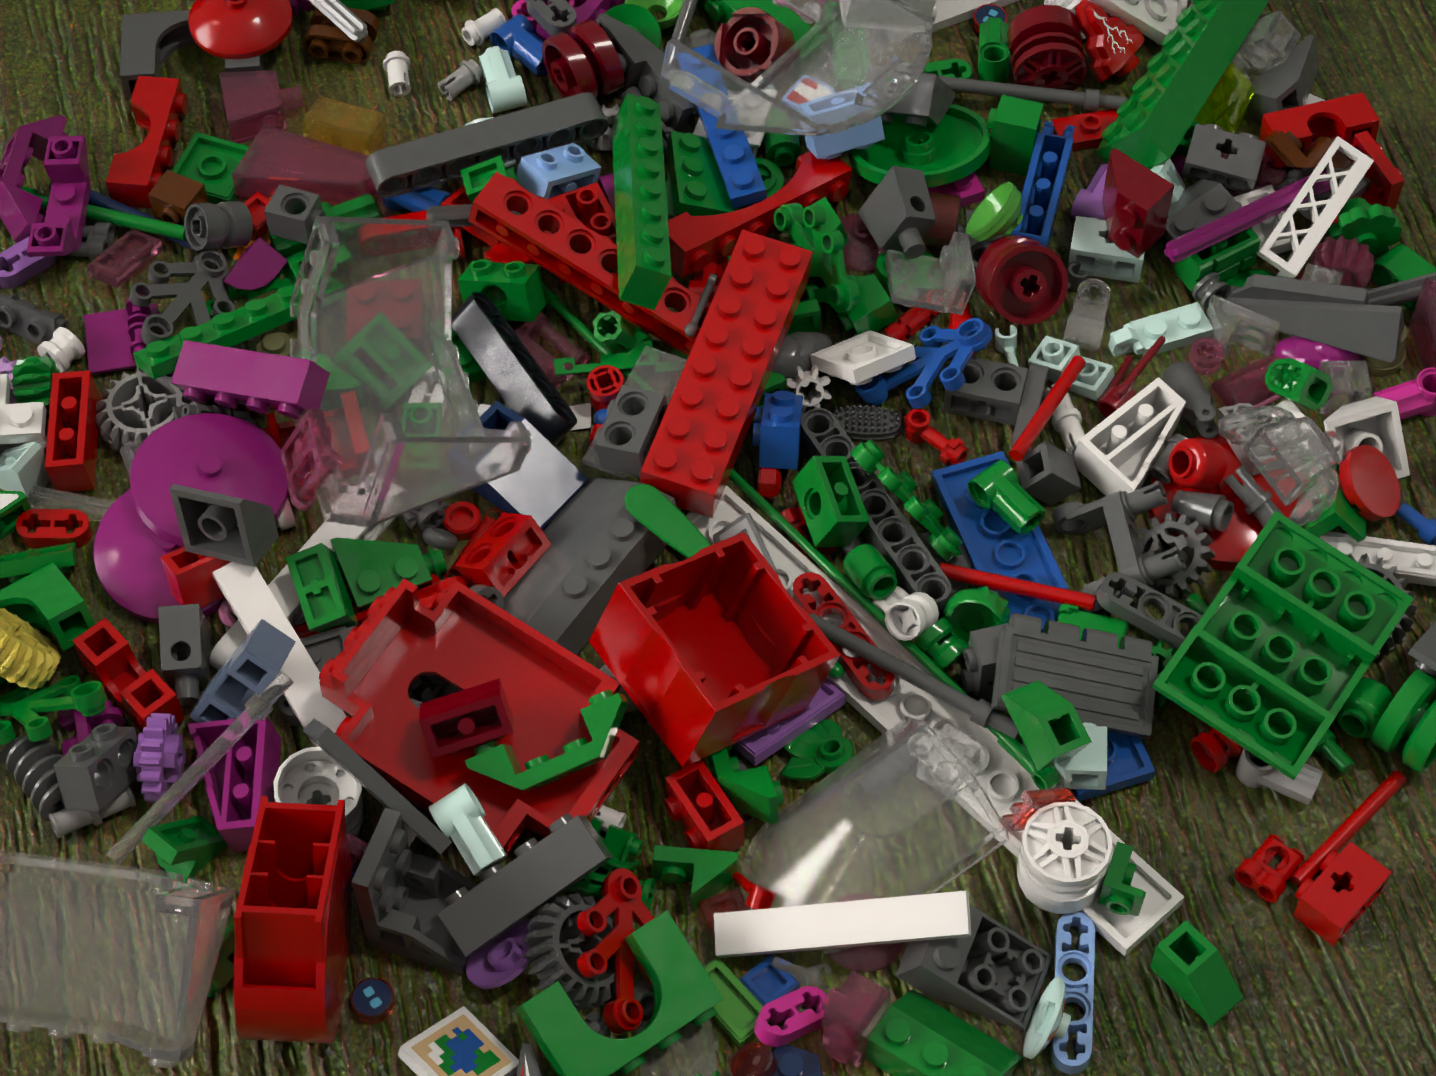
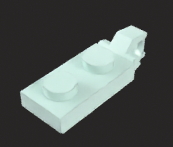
M1195 302L1123 325L1122 329L1110 333L1108 347L1114 357L1131 352L1144 356L1160 336H1164L1166 341L1156 353L1157 355L1210 339L1214 329L1199 302Z

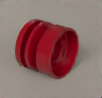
M1041 5L1029 8L1016 16L1010 23L1007 32L1015 84L1071 91L1077 89L1084 81L1087 73L1077 17L1069 9L1058 5Z

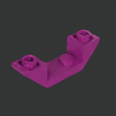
M62 115L19 126L6 144L0 163V218L13 240L17 243L29 235L32 223H42L43 215L39 213L43 199L21 189L25 179V175L20 173L21 169L26 167L31 156L44 161L49 137L68 136L67 133L63 132L67 118Z
M84 135L53 136L48 139L43 165L52 185L44 223H32L26 251L28 257L65 256L81 247L91 193L87 145Z

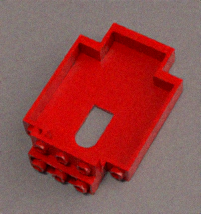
M405 578L397 588L393 586L389 588L383 596L379 595L373 601L367 613L369 617L360 627L356 626L349 632L343 644V651L335 659H329L319 674L322 697L353 716L352 718L347 716L337 728L335 734L403 797L431 814L429 811L430 805L466 783L482 805L486 814L484 819L498 839L506 855L511 851L526 828L542 838H546L552 833L548 827L568 813L573 818L577 815H585L591 823L638 756L639 741L618 728L606 759L531 792L520 790L467 768L465 760L476 756L473 750L488 742L467 747L465 750L453 755H442L432 758L419 722L420 709L411 702L408 696L410 685L420 676H438L461 691L500 678L513 715V733L507 734L505 737L497 740L498 745L507 744L512 746L522 772L526 771L524 765L526 762L548 754L549 759L565 753L562 747L575 740L586 737L588 743L593 741L580 709L589 706L588 699L606 690H611L613 695L620 693V683L457 580L449 591L444 589L438 594L431 610L419 603L418 586Z

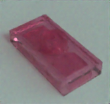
M131 229L87 265L88 276L118 288L162 251L161 240Z

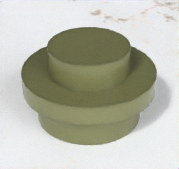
M272 331L264 334L258 340L256 350L257 352L291 357L294 351V344L288 334L281 331Z

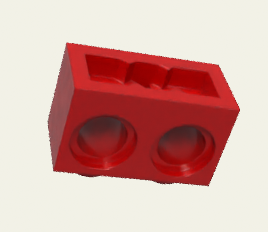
M503 512L456 563L455 567L463 578L466 579L470 587L477 584L495 587L504 598L552 544L531 515Z

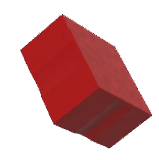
M745 532L700 549L695 555L686 560L661 565L618 583L589 639V643L682 768L805 711L840 657V653L807 611L789 595L781 583L778 574Z

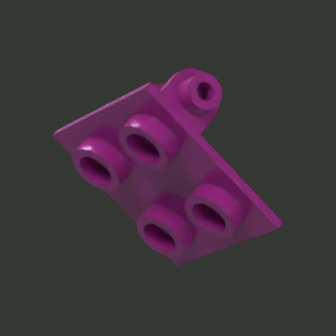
M127 299L125 309L84 315L88 368L92 375L137 368L133 353L146 348L147 345L141 337V329L146 317L152 314H159L158 304L137 307Z

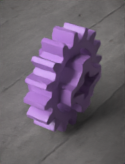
M151 713V717H147V727L143 728V733L138 734V744L133 756V767L136 768L137 782H143L141 793L144 794V801L149 803H169V799L173 797V788H176V783L179 784L181 782L183 765L186 762V750L183 747V735L177 734L178 723H175V715Z

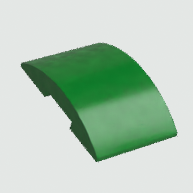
M1275 511L1206 612L1192 628L1156 679L1152 688L1294 781L1414 598Z

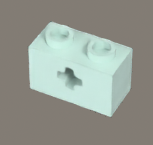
M1076 216L1068 267L1073 262H1079L1081 266L1078 274L1084 275L1086 272H1089V276L1139 283L1144 254L1140 258H1136L1129 252L1119 249L1108 238L1105 220Z

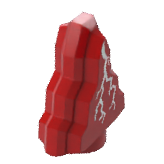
M1082 0L1075 7L1079 28L1087 38L1085 50L1091 59L1090 70L1097 82L1101 83L1113 74L1116 77L1128 74L1140 61L1135 52L1145 41L1144 36L1133 24L1127 26L1119 17H1108L1100 6L1088 0Z

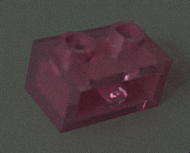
M854 970L840 989L833 987L821 1007L824 1010V1017L820 1026L823 1028L822 1046L826 1047L827 1053L832 1058L843 1064L850 1062L857 1068L862 1065L866 1059L867 1039L889 1008L890 992Z

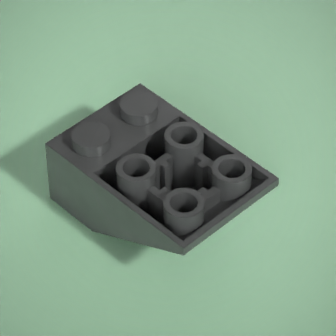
M970 904L972 936L912 941L908 943L896 977L931 998L1022 1031L1026 1029L1053 955Z

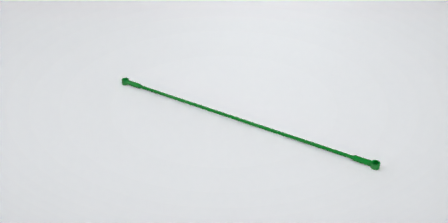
M543 282L547 300L546 305L551 309L554 308L601 355L614 354L606 345L593 336V333L560 302V297ZM630 369L620 370L623 376L636 388L652 391ZM732 469L729 479L891 635L886 627L885 615L750 484ZM895 638L937 680L966 694L911 640L903 641ZM988 725L987 729L998 738L997 742L1031 775L1033 782L1041 791L1047 793L1060 783L1059 774L1052 766L1038 771L1027 748L1018 739L1015 740Z

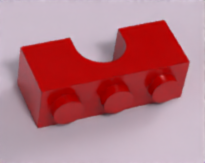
M1361 92L1263 114L1259 140L1264 141L1274 130L1283 131L1284 133L1290 131L1303 144V147L1300 149L1302 153L1311 145L1312 139L1319 137H1329L1332 139L1339 136L1352 145L1354 135L1366 130L1376 142L1380 119L1364 93ZM1266 144L1264 151L1274 168L1287 166Z
M106 618L72 640L82 666L96 681L102 683L107 694L142 732L143 728L147 727V717H151V713L175 715V723H180L185 719L177 695L153 669L148 672L143 669L135 658L127 640Z

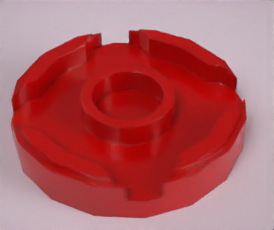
M1367 444L1348 450L1344 454L1346 456L1345 460L1340 462L1339 467L1340 485L1350 505L1356 503L1358 508L1362 510L1357 513L1364 519L1372 522L1393 516L1399 509L1401 494L1395 470L1387 457L1377 448Z

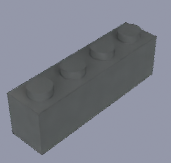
M568 813L548 827L552 833L540 842L535 837L528 840L514 851L516 859L504 867L500 862L494 864L479 875L482 881L479 885L470 891L464 886L444 900L447 907L437 914L465 957L477 954L537 912L540 907L549 903V901L558 897L614 858L585 815H577L573 818Z

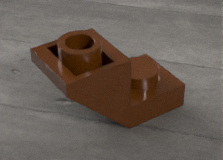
M1274 130L1264 141L1288 167L1315 168L1336 137L1332 139L1329 137H1319L1303 153L1300 151L1303 144L1290 131L1284 133L1283 131ZM1339 150L1332 157L1334 168L1347 169L1353 164Z

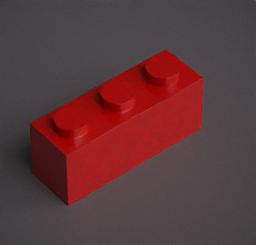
M90 370L52 373L45 469L56 493L94 490L99 432L96 423V402L101 400V395Z

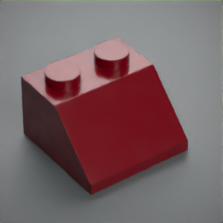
M1116 148L1110 152L1102 196L1108 238L1119 249L1129 252L1136 258H1140L1165 233L1174 185Z

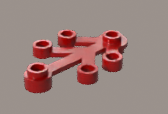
M618 868L607 875L601 887L602 898L593 907L581 912L577 917V926L581 933L586 936H593L606 928V917L615 910V927L593 949L582 953L578 958L577 965L584 977L593 978L606 971L608 966L607 960L616 952L617 999L606 1004L603 1017L608 1029L618 1035L636 1029L643 1018V1008L639 1001L634 999L633 958L647 976L624 938L635 931L633 929V918L640 927L654 919L641 900L642 888L638 878L634 873L625 868ZM589 916L593 919L594 926L590 923ZM590 958L593 960L595 964V969L592 967L590 963Z

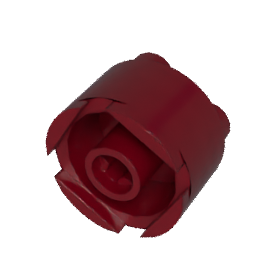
M745 7L732 13L733 17L726 24L722 23L716 33L714 49L718 61L730 74L748 85L765 87L785 80L789 76L790 67L795 57V41L792 31L760 8Z

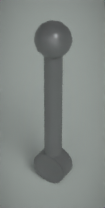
M710 274L691 323H688L684 328V332L688 337H695L699 333L697 325L718 277L715 274Z

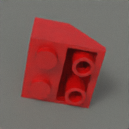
M598 182L547 199L560 211L578 218L586 227L599 235L609 237L617 245L615 213ZM541 230L542 232H544V233H546V234H552V233L549 232V231ZM573 249L577 253L584 254L580 250ZM556 276L560 284L566 282L565 280Z

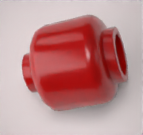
M1186 438L1179 441L1172 449L1168 466L1171 477L1181 487L1208 490L1217 486L1223 480L1227 468V459L1221 445L1215 441Z

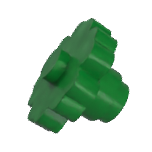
M1353 198L1348 200L1339 212L1338 223L1331 225L1326 231L1325 242L1329 252L1334 254L1337 262L1353 265L1360 260L1372 262L1388 252V246L1397 244L1400 241L1402 227L1398 217L1394 216L1390 207H1383L1380 204L1371 205L1363 198Z

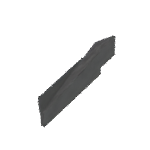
M1254 274L1247 278L1243 287L1230 285L1222 306V313L1225 316L1388 363H1393L1396 360L1404 330L1403 307L1370 305L1368 289Z

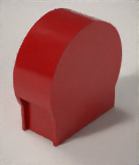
M261 796L234 914V1010L236 1027L241 1039L332 1044L335 1040L343 1005L351 925L352 873L350 845L346 836L345 800H338L337 805L268 802V796Z

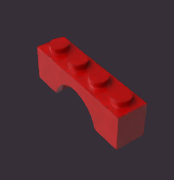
M138 75L130 102L136 124L149 131V134L134 149L113 156L106 185L110 198L130 207L152 208L148 194L164 175L166 168H170L172 165V146L174 141H178L180 137L181 115L187 113L188 96L182 92L179 79Z

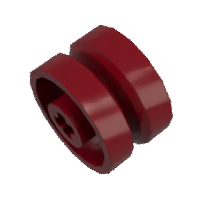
M587 19L570 28L569 35L561 32L543 42L542 55L545 67L555 89L562 98L587 92L592 93L597 100V95L605 97L623 87L624 74L618 53L605 31L595 21Z
M1018 234L1002 237L990 244L979 258L975 271L976 289L982 300L1010 322L1021 325L1041 323L1054 315L1064 302L1069 287L1067 269L1061 258L1035 239Z

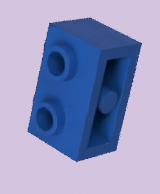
M783 390L776 391L773 394L765 393L763 407H756L752 445L760 446L759 467L797 470L801 441L803 395H795L790 391Z

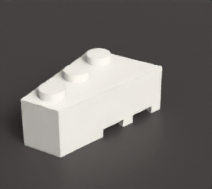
M1158 377L1078 440L1074 453L1077 470L1106 496L1120 490L1131 493L1141 489L1149 475V469L1154 465L1165 448V440L1171 437L1175 431L1186 401Z

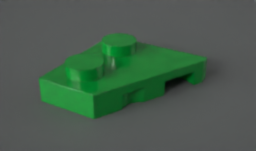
M337 537L330 539L332 549L358 612L370 608L373 601L379 595L383 596L392 586L397 588L404 578L418 586V589L432 584V577L418 544Z

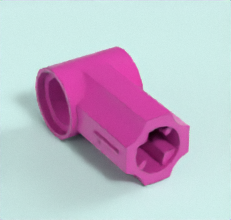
M1426 368L1419 373L1417 379L1375 392L1372 397L1378 396L1396 401L1400 420L1418 414L1427 417L1436 416V368Z

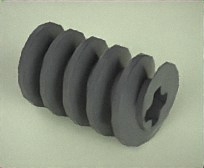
M27 735L20 736L4 746L0 752V760L6 764L7 770L14 776L16 783L22 787L24 794L31 799V804L39 810L40 816L44 820L49 821L48 814L65 809L53 766L63 756L58 754V748L55 744L49 743L50 737L32 742Z

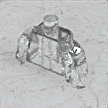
M1274 405L1241 408L1218 420L1219 434L1230 440L1231 444L1245 445L1243 450L1285 506L1290 505L1300 497L1288 519L1299 526H1303L1307 522L1318 520L1323 511L1331 507L1339 489V476L1334 467L1340 461V455L1337 451L1341 448V440L1335 431L1328 430L1322 433L1311 418H1295L1290 411Z

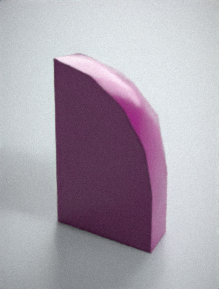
M259 237L246 247L228 271L223 282L232 288L253 290L263 287L276 277L288 260Z

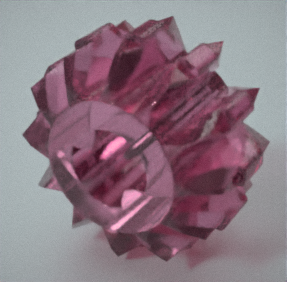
M1341 235L1338 240L1327 237L1324 243H1318L1313 251L1309 267L1311 270L1310 276L1315 278V282L1358 288L1367 287L1374 268V255L1369 252V245L1358 244L1357 238L1347 240Z

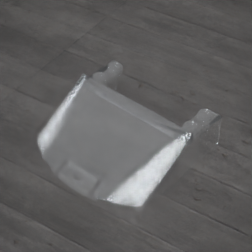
M771 0L777 6L788 7L798 13L804 22L815 23V25L755 81L749 84L672 38L666 45L660 84L718 118L716 129L806 136L833 134L852 129L881 116L893 108L912 90L923 74L933 44V19L900 0Z

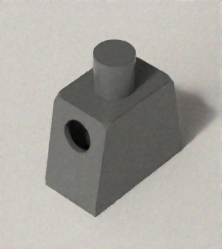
M892 166L859 209L858 214L879 248L887 251L902 252L908 259L918 258L926 251L922 237L934 224L935 214L923 171Z
M199 603L158 607L162 673L169 687L177 695L181 706L195 705L199 700V688H205L211 681V665L209 660L211 655L210 627Z

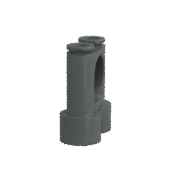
M97 222L95 226H84L82 238H87L86 242H81L80 249L65 256L89 257L92 261H107L110 255V246L115 240L114 225L112 223Z

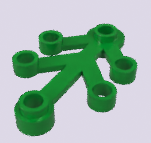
M799 203L781 205L774 212L776 228L786 234L790 233L800 248L813 251L810 277L820 276L828 287L818 289L814 284L806 285L800 302L817 299L818 303L828 302L838 313L849 312L853 307L857 306L860 299V291L856 281L852 278H847L845 274L844 238L839 230H825L826 213L821 205L807 206L805 208ZM805 226L809 229L812 228L814 243L804 230ZM828 254H831L832 268L829 265Z
M871 439L866 443L861 441L850 452L856 462L870 475L877 469L880 471V474L877 476L881 482L905 503L904 507L932 533L927 540L943 559L948 562L954 556L959 558L963 554L959 548L963 541L949 526L942 527L938 521L944 515L941 509L930 498L922 503L915 496L913 491L919 486L904 469L896 474L889 466L885 467L881 460L886 455Z
M72 675L62 678L56 684L45 688V685L37 689L19 687L0 696V717L13 716L24 726L29 740L37 742L48 738L53 733L48 717H40L37 713L76 709L83 716H94L106 708L107 696L100 681L81 683L79 676ZM0 719V745L11 742L16 737L11 721H2Z

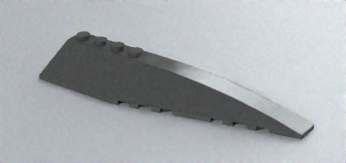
M589 477L588 483L566 504L543 531L552 545L503 598V610L577 655L589 641L618 583L644 573L667 545V543L646 528L626 509L624 500L628 490L635 485L644 483ZM661 492L671 503H673L676 506L675 499L673 497ZM448 683L441 697L461 690ZM409 801L433 825L438 826L431 814ZM404 825L405 830L408 831L407 841L409 849L416 853L424 842ZM375 826V828H374V830H373V832H372V834H371V836H370V838H369V840H368V842H367V844H366V846H365V848H364V850H363V852H362V854H361V856H360V859H361V860H362L363 855H364V853H365V851H366V849H367V846H368V844H369V842H370V840H371V837H372V835H373V833H374V831H375V829H376V826Z

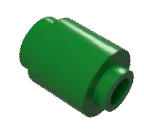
M786 113L772 114L763 137L766 158L777 166H788L794 163L797 157L801 155L797 126Z
M859 545L850 550L845 557L843 571L864 596L874 600H883L894 592L897 586L896 572L873 545Z

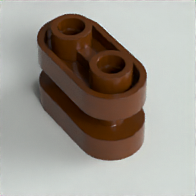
M315 8L310 21L311 26L307 29L303 40V46L311 56L318 59L343 61L351 64L364 63L370 57L373 41L376 39L380 28L378 18L369 11L348 8L367 25L368 35L366 38L355 42L318 8Z

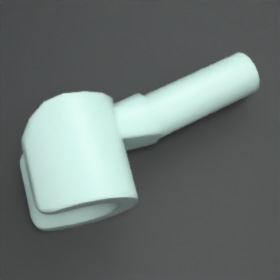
M1010 325V336H1003L999 333V328L997 327L995 329L996 350L1005 354L1008 363L1019 366L1015 355L1017 328L1014 325Z

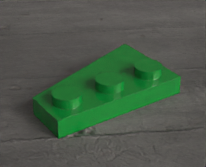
M670 131L666 142L675 213L682 214L687 212L691 216H708L743 209V206L732 209L714 155L705 137L692 133Z

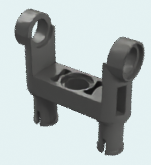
M1159 480L1131 493L1120 490L1085 505L1079 502H1068L1058 506L1052 513L1056 531L1062 534L1078 532L1079 535L1108 525L1119 572L1134 578L1150 588L1154 585L1155 580L1178 571L1186 570V564L1182 563L1185 560L1178 546H1174L1172 549L1146 559L1143 557L1144 553L1135 520L1138 514L1168 504V499L1165 497L1167 496L1165 489ZM1105 577L1084 585V589L1079 592L1096 595L1097 588ZM1113 587V596L1120 598V590ZM1097 598L1093 611L1079 608V611L1102 616L1108 613V611L1100 606Z

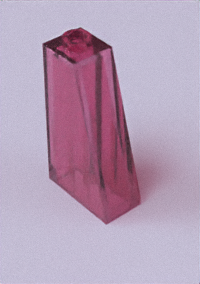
M267 125L262 126L232 174L237 199L245 201L257 191L271 200L279 184L319 194L321 202H328L332 206L368 193L371 194L373 199L375 195L378 196V192L365 167L368 155Z

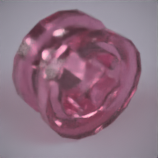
M1199 338L1191 345L1188 362L1191 363L1199 374H1213L1221 367L1224 354L1223 346L1213 338Z

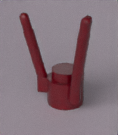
M1160 336L1120 384L1133 361V357L1130 355L1125 358L1106 391L1098 398V409L1104 417L1110 416L1136 395L1130 386L1165 343L1166 339L1164 336Z

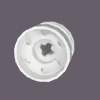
M320 747L305 748L290 755L279 767L273 782L275 802L337 805L338 800H345L346 836L350 844L359 834L364 820L362 785Z
M1054 802L1038 809L1029 818L1022 835L1017 862L1018 884L1028 900L1040 909L1055 914L1076 913L1089 907L1100 896L1113 849L1111 831L1103 818L1089 807L1074 802Z

